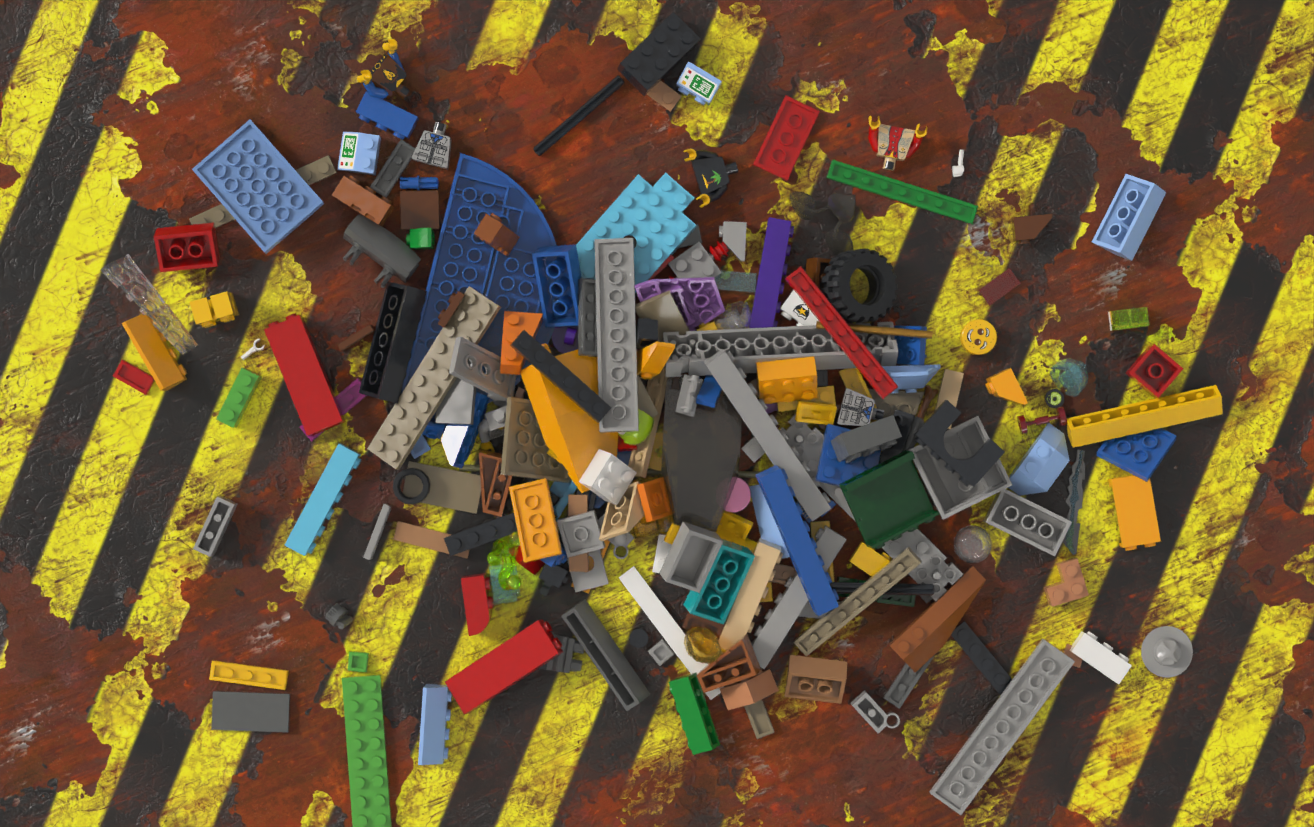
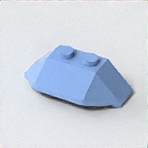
M941 365L882 367L897 384L898 388L891 393L896 394L899 393V390H905L906 393H917V389L924 388L939 371Z
M1047 423L1009 476L1012 486L1008 487L1019 496L1047 492L1070 461L1064 433L1050 423Z

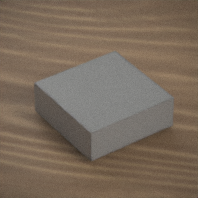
M663 639L648 650L659 666L675 654Z

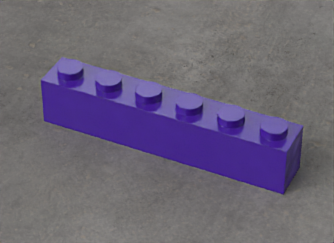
M768 218L749 328L777 327L778 321L774 319L775 313H779L781 306L778 296L783 294L784 283L781 282L782 275H786L788 264H784L785 256H789L791 245H788V239L793 237L794 226H791L792 221Z

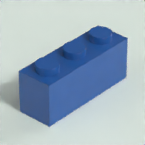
M365 92L356 110V113L360 115L359 119L367 123L371 120L377 123V128L385 132L389 129L394 132L393 135L402 140L404 137L410 138L419 120L417 116L381 98L371 97L368 92Z

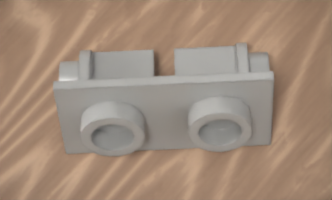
M684 374L675 412L694 417L697 406L696 398L701 389L703 379H699L700 377L696 375L689 376Z

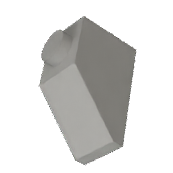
M724 221L723 226H719V237H722V242L740 262H744L747 222Z

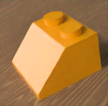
M1011 368L1005 369L986 379L987 383L985 386L989 394L1019 405L1028 403Z

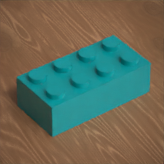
M722 539L721 548L700 593L690 590L684 606L690 614L724 625L755 555L747 547Z

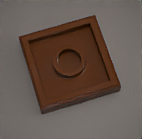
M439 190L400 191L401 230L416 228L440 229Z

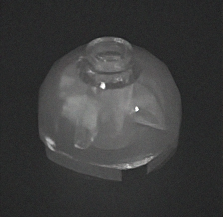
M737 301L724 306L725 311L713 319L718 330L747 329L751 323L752 313L747 302L744 304L743 301Z
M969 525L957 532L954 537L953 547L961 560L967 563H978L988 557L991 552L992 541L985 529L980 526Z

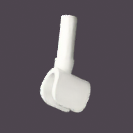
M964 150L959 151L958 166H952L953 177L963 175Z
M256 339L253 347L241 356L243 360L252 353L264 349L265 345L261 348L255 346L261 339Z

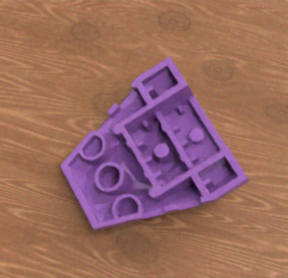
M714 277L652 279L634 285L640 302L670 290L690 331H696L695 327L701 323H708L725 311Z

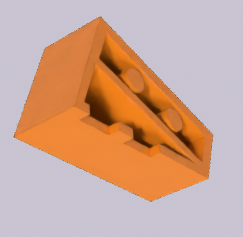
M504 311L500 363L501 374L520 375L526 359L510 345L523 330L535 339L542 325L543 314Z

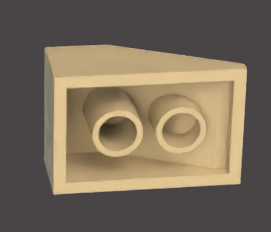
M637 481L630 484L618 505L607 503L599 536L600 541L630 532L644 516L637 484L641 483Z

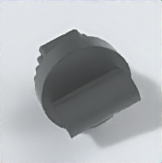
M338 603L333 605L326 613L325 618L333 627L338 625L339 629H343L353 622V618L347 615L348 610L341 607Z

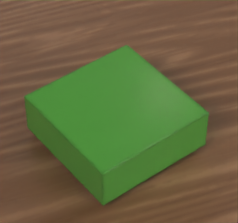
M349 651L348 671L367 672L369 653Z

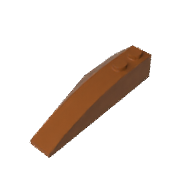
M972 566L937 601H934L889 644L915 673L945 645L986 579Z

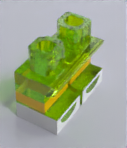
M1147 307L1108 312L1110 331L1150 326Z

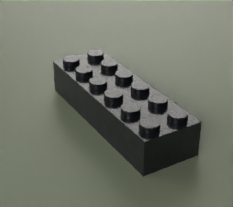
M387 282L359 390L360 394L398 403L402 393L403 381L406 377L408 362L411 358L412 346L416 339L418 323L421 320L422 308L426 301L427 291Z

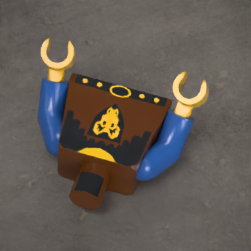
M389 39V43H384L382 46L385 51H389L388 54L385 53L371 71L362 70V75L357 77V81L362 83L361 86L367 90L371 97L389 100L396 93L404 99L410 92L402 84L407 74L396 51L397 41Z

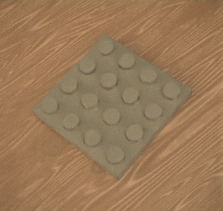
M507 397L501 475L539 480L546 478L548 481L570 483V477L564 465L547 454L549 448L544 441L531 401Z

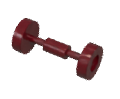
M1064 407L1056 408V416H1042L1026 422L1024 415L1017 416L1021 435L1028 434V425H1042L1050 423L1051 420L1055 419L1059 420L1060 426L1067 425Z

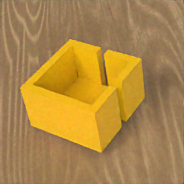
M226 291L212 295L209 300L205 297L190 302L196 325H202L205 328L215 326L217 321L224 323L235 320L234 316L239 315L233 293Z

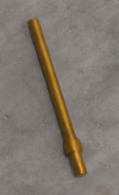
M817 321L816 329H825L822 326V324L819 321ZM848 324L854 332L927 339H932L933 331Z

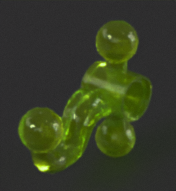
M518 532L511 533L509 541L497 539L493 544V551L487 556V561L492 566H497L502 561V568L498 579L501 588L506 591L516 590L521 586L520 577L510 575L515 567L518 546H521Z

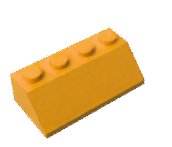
M145 312L122 323L160 390L168 391L187 380L185 376L187 372L182 364L179 365L176 361L177 354L172 347L169 349L166 343L168 339L163 331L160 332L156 326L158 322L153 314L150 315Z

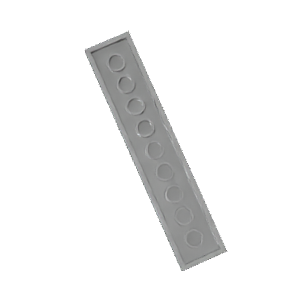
M594 239L598 395L612 407L599 422V432L639 431L634 239Z
M1043 638L929 791L930 794L962 815L1075 661Z

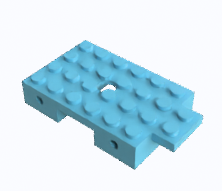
M666 172L653 187L638 174L576 244L581 277L596 280L594 239H614L633 236L637 241L634 248L635 285L648 281L697 227L694 222L682 213L695 198Z

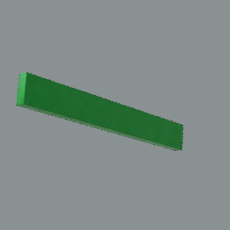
M833 159L826 177L833 181L971 225L974 222L978 209L977 205Z

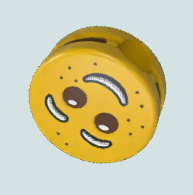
M982 319L968 322L960 333L961 345L968 353L973 355L988 353L993 349L997 341V333L994 326Z

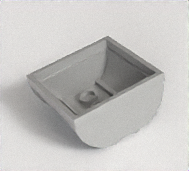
M979 416L971 418L945 432L944 447L952 457L959 460L970 458L989 439ZM917 445L908 450L912 451L915 456L913 461L942 520L1012 486L1000 459L974 487L971 485L967 487L959 480L960 475L956 472L952 474L944 467L946 463L942 459L938 461L930 454L932 450L927 446L923 448L921 445Z

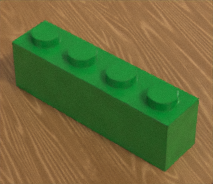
M697 673L684 675L669 681V689L674 697L675 707L680 715L682 729L686 733L688 747L692 754L710 751L720 746Z

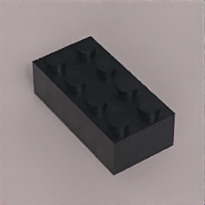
M673 12L619 64L617 70L645 96L698 45L700 38Z

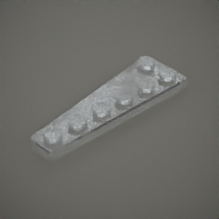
M129 254L105 265L101 269L102 273L117 288L120 286L127 293L126 297L130 301L134 300L141 308L139 311L143 315H147L153 320V325L182 355L198 346Z

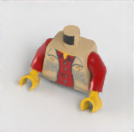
M871 116L868 118L870 125L868 140L872 150L877 153V157L885 158L883 169L894 171L896 160L904 161L905 158H910L919 149L923 137L927 134L928 127L926 126L924 131H920V124H917L916 130L881 124L879 116L876 122H872Z

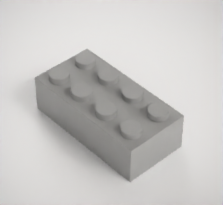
M1006 489L996 494L983 522L1052 556L1056 555L1072 523Z

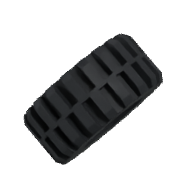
M856 249L842 252L836 258H832L829 262L831 266H826L824 270L826 275L822 277L821 283H824V288H821L822 293L825 294V297L847 323L876 321L878 318L886 315V311H889L893 306L891 302L896 300L895 290H898V284H895V279H897L896 273L892 272L893 266L891 263L886 262L887 258L879 255V252L875 250ZM857 268L866 275L869 283V293L862 304L855 300L850 290V278Z

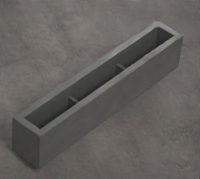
M586 599L562 615V618L626 711L638 705L650 695Z

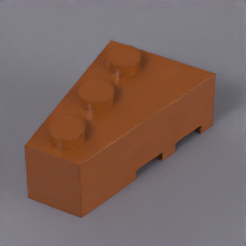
M351 175L349 178L343 176L332 196L383 227L394 210V207L391 206L392 201L384 196L380 199L375 195L376 191L368 186L364 189L358 185L360 181Z
M493 213L490 216L486 214L475 230L474 235L508 257L520 237L502 224L500 217Z
M479 448L483 512L502 517L512 476L501 475L502 454Z
M746 634L697 674L704 693L750 678L759 673L761 667L748 635Z

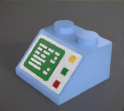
M688 61L676 86L679 87V92L686 96L688 94L695 97L694 100L704 106L705 103L710 105L722 81Z
M343 132L337 170L376 176L381 137L366 133Z

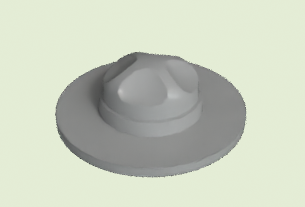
M1172 626L1155 628L1147 634L1141 646V657L1146 668L1153 674L1165 678L1175 677L1184 672L1190 665L1193 656V648L1188 636L1180 629Z

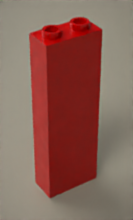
M295 313L285 317L286 320L283 322L275 321L268 324L269 328L264 329L306 435L311 437L346 421L304 318Z
M543 619L537 620L445 681L464 715L473 712L563 653L561 649L562 644L557 637L554 638L551 633L552 628L547 621Z

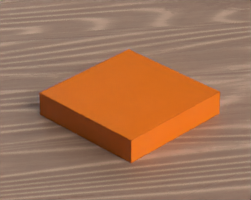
M664 477L637 484L646 522L673 514Z

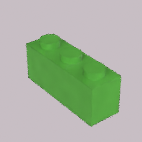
M241 368L216 420L232 428H237L262 376L246 368Z

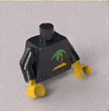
M684 150L683 152L689 153V158L684 160H692L691 164L701 194L696 200H703V204L700 205L703 208L721 198L727 191L728 184H730L728 175L738 173L736 162L724 164L723 158L719 157L717 153L707 150Z

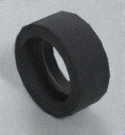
M404 469L396 475L393 481L394 494L398 500L405 504L413 505L420 503L427 497L430 491L429 478L419 469ZM416 475L421 479L423 489L417 497H407L401 492L400 484L404 477Z

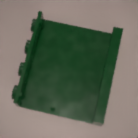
M905 450L839 484L867 547L882 548L885 546V542L901 538L902 533L906 531L912 532L919 528L918 525L930 523L935 520V516L940 514L939 511H935L932 508L912 460L915 459L912 451Z

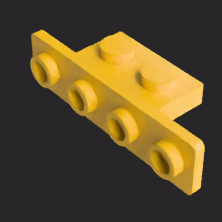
M720 506L712 521L700 515H693L689 523L715 532L721 539L747 547L752 553H754L757 542L746 538L753 522L732 512L725 511Z

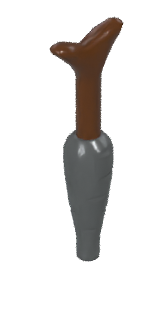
M925 385L924 400L917 416L914 418L904 451L913 448L917 443L915 441L917 437L914 434L925 423L924 417L929 405L939 392L937 389H931L929 385Z

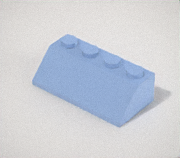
M1125 174L1092 243L1117 256L1132 261L1166 192L1152 182Z
M760 485L749 486L761 538L781 546L780 552L783 553L781 559L790 557Z
M426 684L423 687L418 765L443 764L444 759H448V748H445V741L449 740L450 729L446 728L447 721H450L451 709H448V702L452 701V693L447 685Z

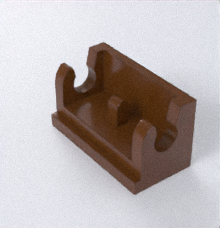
M689 611L682 625L684 629L715 641L719 640L724 627L723 624L690 614Z

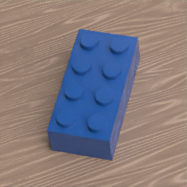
M576 244L539 247L532 253L545 327L578 326L579 279L582 277Z

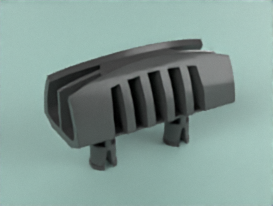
M358 214L344 232L343 238L353 245L343 257L344 261L346 262L353 255L350 260V265H353L360 254L364 253L384 268L374 280L377 284L384 278L381 288L385 287L392 276H396L404 283H407L419 266L418 263L421 259L412 249L390 231Z

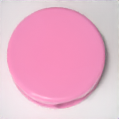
M727 477L716 487V501L725 511L739 512L750 502V488L741 478Z

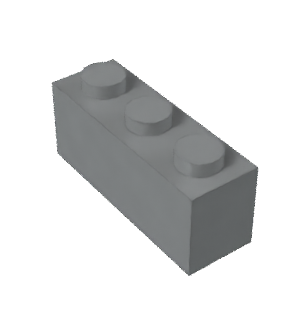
M222 496L216 497L193 547L194 550L209 557L215 555L238 503Z

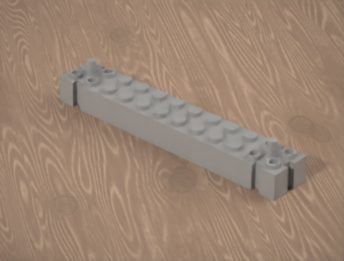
M878 322L877 324L879 327L894 328L893 322ZM854 323L856 325L871 326L870 323ZM816 325L686 331V335H679V332H663L662 342L675 344V349L664 366L665 377H681V373L688 372L689 376L712 375L704 361L722 349L726 353L731 352L736 360L733 364L737 369L741 367L744 373H757L756 362L813 356L815 358L816 370L856 368L827 330L816 329ZM855 332L881 366H896L898 347L896 340H894L895 336Z
M795 414L788 421L791 425L787 429L782 427L779 432L781 430L785 432L789 438L786 441L790 447L794 446L800 454L797 456L800 463L804 461L810 469L807 472L809 476L816 478L824 435L816 427L811 430L807 426L808 423L797 422ZM818 481L820 487L855 520L841 488ZM919 529L912 532L906 531L901 534V538L885 542V546L882 548L893 559L908 547L920 558L921 564L908 574L918 584L922 582L933 584L934 595L931 597L935 601L947 591L944 586L948 582L953 585L963 575L952 562L948 565L944 562L947 557Z

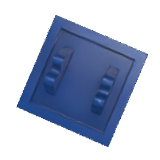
M894 325V328L927 331V327ZM895 336L894 340H896L898 347L896 364L924 365L925 358H927L925 354L927 338Z

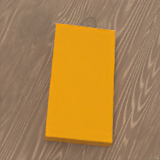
M544 478L509 487L524 563L561 555L562 549L548 480Z

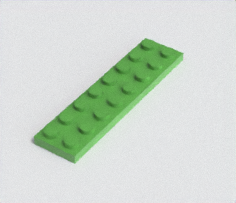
M381 675L342 677L353 827H392Z

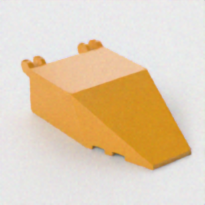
M546 343L542 344L551 353L549 346ZM578 349L554 356L598 395V356H579ZM533 365L522 369L520 373L546 445L556 454L558 462L562 463L567 469V474L581 493L590 491L579 480L598 449L609 452L617 457L618 432L600 433L599 423L591 418Z

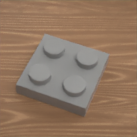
M595 510L557 520L567 558L605 548L604 541L599 540L601 530Z

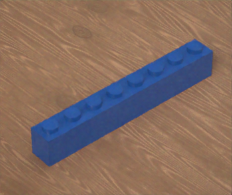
M775 465L756 474L757 481L813 612L820 616L839 607L837 600H839L838 594L835 589L832 590L829 584L832 580L828 572L823 570L824 561L815 551L817 548L816 542L813 538L809 537L808 532L810 528L807 522L801 518L803 512L798 503L795 504L793 499L795 493L792 487L787 485L786 480L788 476L785 470Z

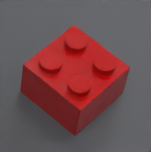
M1150 344L1125 374L1152 397L1159 398L1183 368L1158 346Z

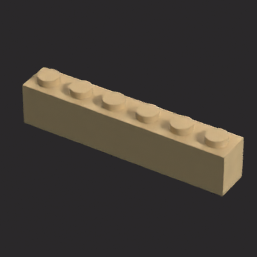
M762 538L759 539L753 553L755 558L725 621L722 633L717 641V647L727 650L744 637L747 632L751 633L754 626L752 619L754 615L758 616L762 606L759 605L761 598L765 599L769 589L766 587L768 580L772 581L776 570H773L775 563L779 564L783 553L780 552L781 546Z

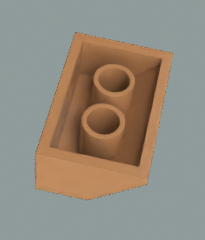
M790 655L784 697L841 704L847 679V662Z

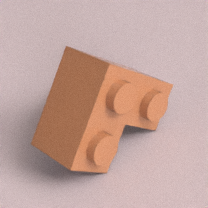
M1075 557L1057 562L1056 565L1061 582L1043 587L1048 604L1052 607L1089 596L1079 561Z
M762 668L755 676L720 688L728 710L756 703L779 691L771 670L762 671Z

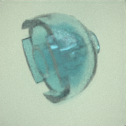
M1066 358L1061 359L1051 367L1050 376L1052 381L1059 389L1062 386L1067 390L1065 394L1075 397L1086 387L1088 372L1083 362Z

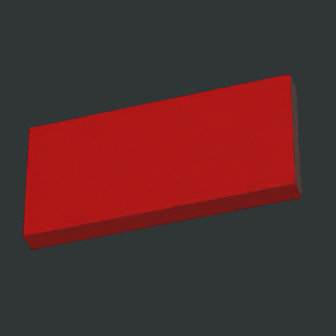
M785 95L753 165L788 181L820 111Z

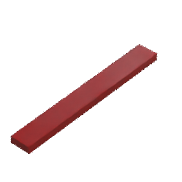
M801 266L785 278L882 400L898 388L897 384Z

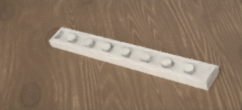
M633 566L619 577L621 582L691 674L695 672L698 674L708 665L637 569ZM720 688L705 693L712 700L721 691Z

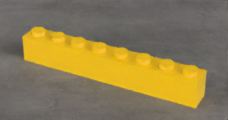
M1213 385L1067 418L1068 437L1074 448L1223 414L1222 396L1217 386Z

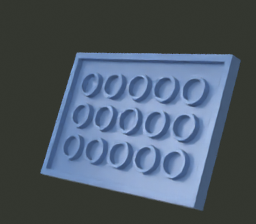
M250 119L192 169L265 254L324 205V202Z

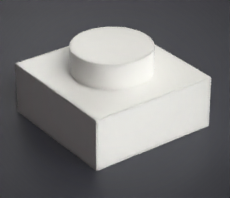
M755 437L741 448L753 462H756L765 453Z

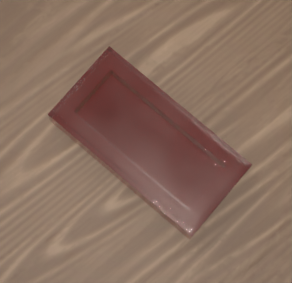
M1008 268L979 289L978 292L990 306L1021 283L1012 270Z

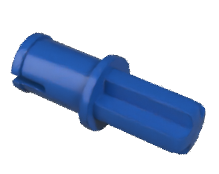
M420 175L417 177H400V189H417L420 191V189H437L439 186L437 177H420Z

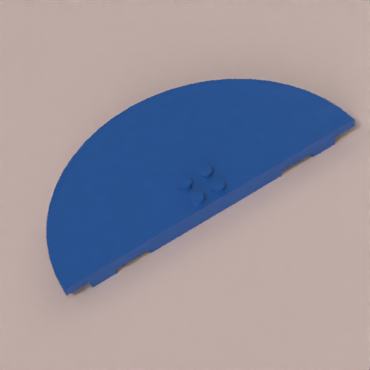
M460 153L426 288V301L422 308L421 320L418 323L416 339L412 346L411 358L408 362L406 377L401 389L402 392L443 327L438 324L440 321L438 316L443 309L447 310L450 305L448 300L454 292L456 294L458 291L465 293L467 288L471 286L501 306V309L478 344L480 347L500 357L504 311L543 314L532 253L539 247L557 246L543 213L525 190L508 175L482 160ZM493 213L502 219L501 223L520 237L508 257L474 235L475 230L486 214L490 216ZM543 319L535 340L541 345L544 343L548 345L555 327H545ZM526 360L522 369L532 364ZM482 366V371L485 374L486 369L484 366ZM521 373L516 376L515 385L522 380ZM476 387V393L488 395V393Z

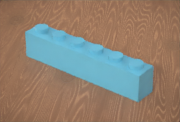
M338 443L285 543L286 547L303 556H306L308 553L312 554L316 547V543H314L316 537H321L325 530L323 526L325 520H330L334 513L333 505L341 500L343 496L341 490L344 485L348 486L353 477L350 475L353 468L357 469L362 460L359 458L360 453Z

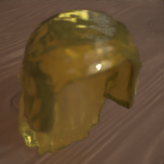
M696 627L686 633L684 637L685 649L688 655L697 662L712 664L723 654L717 636L710 629Z

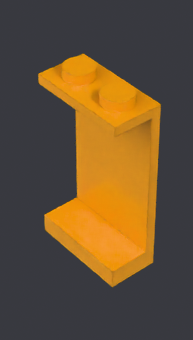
M1134 475L1108 479L1109 487H1112L1121 538L1119 546L1125 548L1126 551L1137 549V545L1144 544V547L1156 546V542L1161 540L1151 480L1149 479L1146 482Z

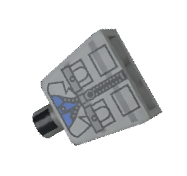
M435 122L433 132L424 130L412 155L414 161L449 169L452 139L451 137L444 136L446 124Z
M845 388L837 424L864 426L869 424L871 419L877 421L883 419L884 410L874 408V399Z

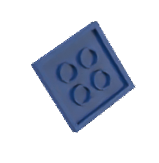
M828 424L826 425L815 481L840 487V483L878 465L881 450L866 457H863L862 454L861 457L850 463L845 461L839 462L831 440L844 432L850 431V429Z

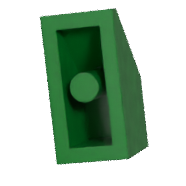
M432 228L410 229V233H407L406 236L407 245H410V249H435V230Z

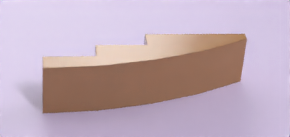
M568 495V517L588 512L589 495ZM589 552L569 557V571L589 572Z

